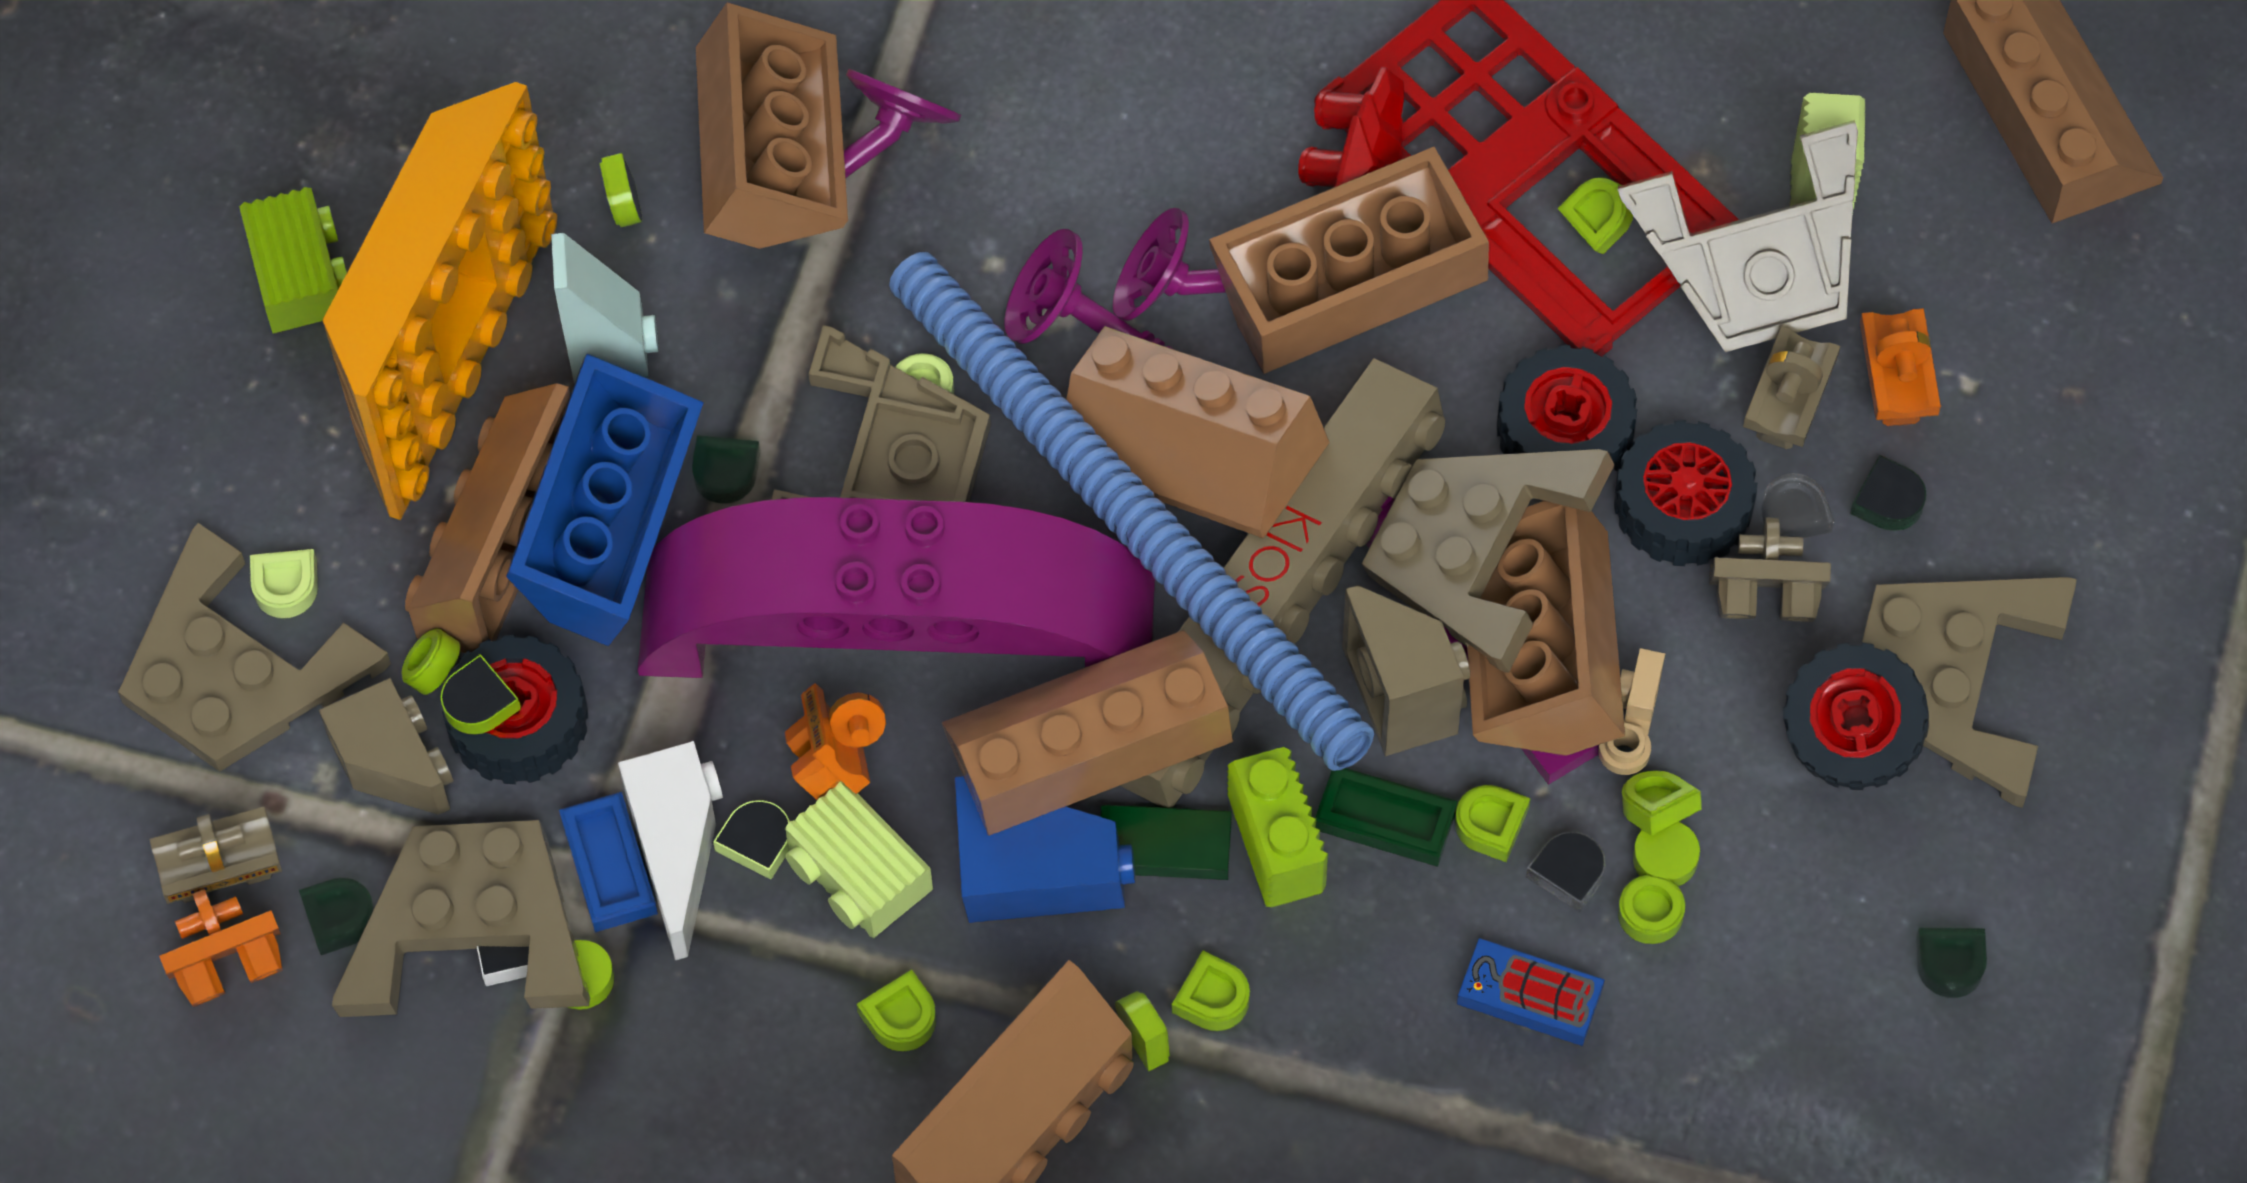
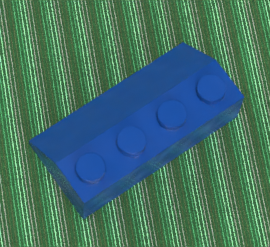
M586 354L582 361L506 577L549 623L609 646L629 621L704 402L590 354Z

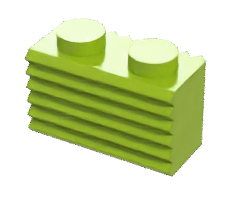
M304 187L300 191L292 190L288 194L280 193L276 197L268 196L264 200L256 199L252 203L243 202L239 208L272 333L323 321L347 274L342 256L330 259L327 244L338 242L330 207L317 208L312 188Z
M1285 747L1234 760L1227 765L1229 769L1227 771V795L1266 907H1275L1321 894L1326 887L1328 853L1323 851L1324 842L1319 840L1320 830L1315 828L1316 819L1311 817L1312 807L1307 805L1308 796L1303 794L1304 785L1299 783L1300 773L1295 771L1296 762L1291 760L1292 751Z

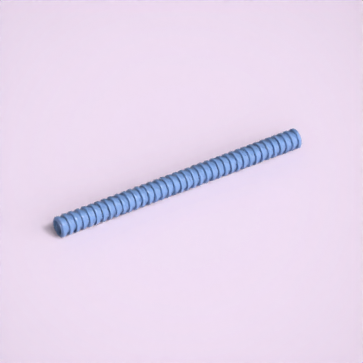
M919 252L902 261L890 278L889 287L891 293L901 299L903 306L912 311L914 318L923 323L925 330L934 335L936 342L945 347L948 355L956 359L959 367L967 371L970 379L979 384L982 392L990 396L993 404L1001 408L1004 416L1012 420L1016 429L1024 433L1027 441L1035 445L1040 455L1047 458L1049 465L1058 470L1063 480L1070 483L1072 490L1081 495L1083 502L1093 508L1095 515L1105 521L1106 527L1117 534L1118 540L1128 546L1133 556L1140 559L1141 565L1152 572L1153 578L1164 585L1165 591L1176 598L1177 604L1182 609L1188 611L1189 617L1194 622L1200 624L1201 630L1206 635L1212 637L1213 643L1218 648L1224 650L1225 656L1233 663H1236L1237 669L1241 674L1248 676L1253 687L1261 690L1264 699L1273 703L1275 711L1286 718L1287 724L1291 728L1298 730L1299 737L1311 745L1312 751L1316 755L1323 757L1324 764L1329 769L1336 771L1350 767L1358 762L1367 753L1374 738L1373 728L1368 723L1362 721L1361 715L1356 710L1349 708L1348 701L1336 693V689L1331 683L1324 681L1323 674L1318 669L1312 667L1310 660L1306 656L1299 654L1298 647L1294 643L1287 641L1286 634L1274 626L1273 620L1262 613V609L1258 604L1250 601L1246 591L1238 588L1237 582L1229 575H1226L1225 569L1217 562H1214L1213 556L1205 549H1202L1201 543L1196 538L1190 536L1189 530L1184 525L1178 523L1177 517L1166 510L1165 504L1154 497L1153 491L1143 485L1140 477L1131 472L1130 467L1124 461L1119 460L1118 454L1107 446L1106 441L1096 434L1095 429L1084 421L1083 416L1079 412L1073 410L1072 404L1061 397L1060 391L1050 385L1046 376L1038 372V368L1027 360L1026 355L1016 348L1015 343L1010 338L1004 335L1003 330L993 323L992 318L982 312L980 305L971 300L970 295L960 288L959 283L949 276L948 271L938 264L937 259L928 252Z

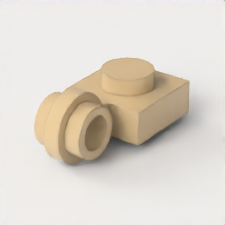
M1640 648L1635 672L1622 669L1620 680L1623 709H1626L1624 720L1625 736L1600 744L1598 748L1602 764L1616 774L1630 775L1637 773L1649 761L1651 741L1648 735L1659 690L1665 653ZM1625 745L1632 748L1633 751L1623 752L1616 747Z

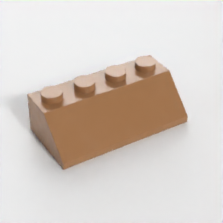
M2060 0L1950 1L1943 34L2052 224L2162 183L2163 176Z
M727 2L696 46L704 233L761 249L843 228L848 222L836 35Z
M1435 147L1426 149L1209 239V246L1237 326L1263 374L1488 281L1489 241Z
M1104 326L1071 372L1066 400L1072 404L1073 410L1079 412L1083 416L1084 421L1095 429L1096 434L1106 441L1107 446L1118 454L1119 460L1124 461L1130 467L1131 472L1140 477L1143 485L1153 491L1155 498L1163 503L1261 538L1266 536L1330 443L1309 395Z
M555 383L505 396L496 417L489 416L485 420L478 439L479 455L472 470L464 469L461 473L454 492V510L448 523L440 522L436 527L430 544L429 553L431 560L424 576L416 575L406 595L405 610L410 614L417 639L426 632L439 628L459 641L460 652L463 653L467 651L471 653L484 641L490 639L492 642L497 639L518 592V589L506 577L570 398L568 386Z
M1548 501L1528 506L1480 599L1526 611L1533 626L1509 673L1494 667L1489 663L1486 656L1469 645L1467 647L1470 668L1473 736L1479 742L1567 756L1625 736L1608 531L1592 511L1587 512Z
M1185 630L942 722L947 739L988 836L1233 742L1228 705L1204 652Z
M1070 960L1066 962L892 1154L895 1183H1035L1047 1165L1048 1160L1045 1156L1060 1139L1068 1143L1079 1134L1090 1117L1091 1111L1088 1108L1103 1091L1112 1094L1125 1082L1134 1066V1062L1131 1061L1132 1033L1078 966Z

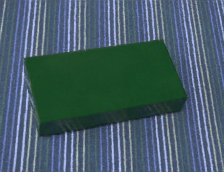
M1347 768L1336 771L1332 770L1315 817V828L1325 834L1438 867L1456 815L1458 801Z
M1102 805L1101 817L1116 822L1120 845L1132 844L1135 875L1228 880L1232 811Z

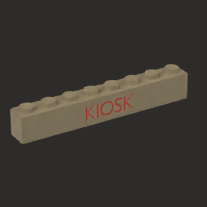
M1375 358L1372 359L1325 425L1324 430L1330 443L1266 536L1261 538L1248 533L1224 567L1226 575H1229L1237 582L1238 588L1246 591L1250 601L1258 604L1262 609V613L1273 620L1274 626L1286 634L1287 641L1294 644L1305 632L1309 622V614L1322 595L1327 596L1331 594L1337 587L1343 574L1344 564L1357 546H1364L1372 537L1377 526L1378 516L1383 510L1381 508L1388 497L1393 499L1397 497L1416 459H1419L1424 450L1430 451L1436 446L1445 428V417L1442 411L1438 388ZM1188 617L1178 632L1185 630L1204 652L1228 705L1233 735L1239 722L1241 710L1253 693L1259 694L1261 690L1253 687L1248 676L1241 674L1237 669L1236 663H1233L1225 656L1224 650L1218 648L1213 643L1212 637L1206 635L1201 630L1200 624ZM1213 750L1120 786L1162 808H1173L1182 794H1189L1195 789L1202 777L1204 763Z

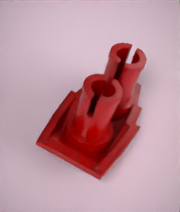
M1381 67L1371 89L1365 94L1341 93L1332 90L1322 91L1318 95L1314 108L1317 125L1325 130H1348L1343 151L1318 149L1317 147L1306 148L1302 152L1298 164L1300 181L1310 187H1337L1399 161L1402 145L1403 118H1401L1404 103V81L1389 69Z

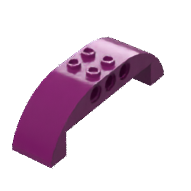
M800 497L758 501L728 507L700 516L674 529L654 547L647 566L638 674L639 676L703 678L706 644L1085 657V667L1152 642L1155 579L1152 572L1145 569L1141 565L1140 559L1133 556L1122 543L1097 530L1070 520L1028 509L958 501Z

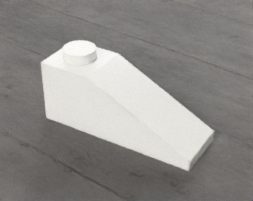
M694 741L618 763L625 795L675 960L688 957L716 828L712 801L723 798L713 761L700 763Z

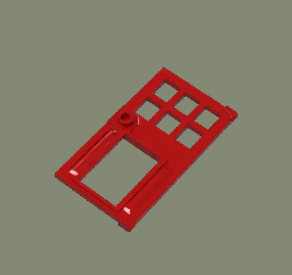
M1440 0L1344 78L1340 76L1335 78L1314 99L1315 103L1318 95L1324 90L1365 94L1371 89L1381 67L1389 69L1403 80L1404 98L1417 112L1402 123V145L1399 161L1411 156L1404 147L1430 126H1434L1464 155L1448 171L1489 241L1488 269L1567 345H1570V348L1582 349V347L1592 349L1594 350L1593 353L1601 357L1613 348L1615 340L1663 302L1681 285L1667 266L1612 311L1506 210L1508 206L1580 149L1614 182L1621 185L1672 171L1690 233L1739 220L1624 113L1612 98L1582 70L1575 67L1504 0ZM1472 11L1505 40L1479 62H1475L1445 34L1446 31ZM1428 46L1432 47L1461 75L1436 97H1431L1401 69V67ZM1519 55L1552 84L1551 87L1526 107L1517 102L1492 78L1493 75ZM1474 91H1478L1509 120L1483 142H1478L1448 113Z

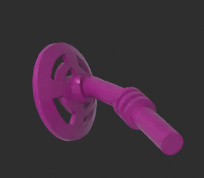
M848 69L846 76L852 84L879 107L875 119L880 121V123L844 149L845 178L897 142L902 131L909 133L913 122L948 124L959 122L962 115L877 79Z
M1174 207L1159 215L1145 230L1131 251L1121 271L1113 296V312L1120 319L1129 321L1136 318L1151 307L1163 293L1168 296H1172L1175 293L1179 295L1226 293L1218 269L1188 270L1189 265L1182 261L1189 229V219L1184 211ZM1180 229L1181 234L1177 244L1175 243V230ZM1142 295L1145 296V301L1140 306L1135 307L1134 299Z
M1060 229L1053 232L1034 250L1020 271L1006 306L1004 318L1005 332L1011 340L1019 344L1033 341L1048 329L1059 316L1064 318L1070 314L1098 334L1106 326L1165 346V342L1155 338V335L1150 331L1139 332L1081 293V286L1077 281L1082 262V241L1077 233L1069 229ZM1071 249L1074 253V260L1069 258V250ZM1051 262L1053 269L1047 268L1051 264ZM1042 309H1047L1045 314L1042 315ZM1028 316L1030 321L1036 324L1032 330H1028L1026 325V317Z

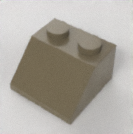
M1359 585L1347 588L1345 591L1342 648L1385 757L1457 735L1460 711L1467 707V697L1463 683L1464 680L1470 679L1468 660L1460 642L1450 644L1442 622Z

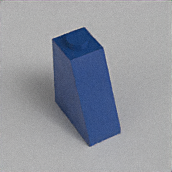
M964 776L955 777L961 893L969 923L1125 908L1124 884L1135 883L1134 856L1132 844L1120 845L1115 821L1065 806L988 836Z

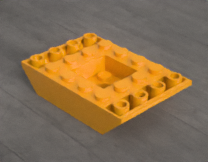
M513 82L430 114L323 318V324L359 447L389 517L398 520L402 519L410 501L416 502L423 495L429 479L430 470L428 466L437 448L443 450L450 442L456 423L455 413L463 397L469 399L474 394L481 377L482 368L480 363L488 348H495L500 343L507 324L506 312L514 296L520 298L526 292L532 276V261L539 247L546 248L552 240L551 234L555 233L558 218L557 214L553 212L550 199L551 183L549 180H546L543 165L544 149L539 146L536 131L537 115L532 112L527 85Z

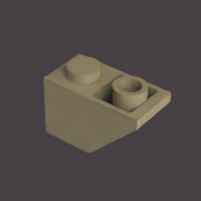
M391 678L319 710L328 739L353 790L437 815L450 810L444 786L452 783L453 778L446 761L438 747L429 751L426 750L419 734L426 731L427 726L419 707L412 695L403 699L400 698Z

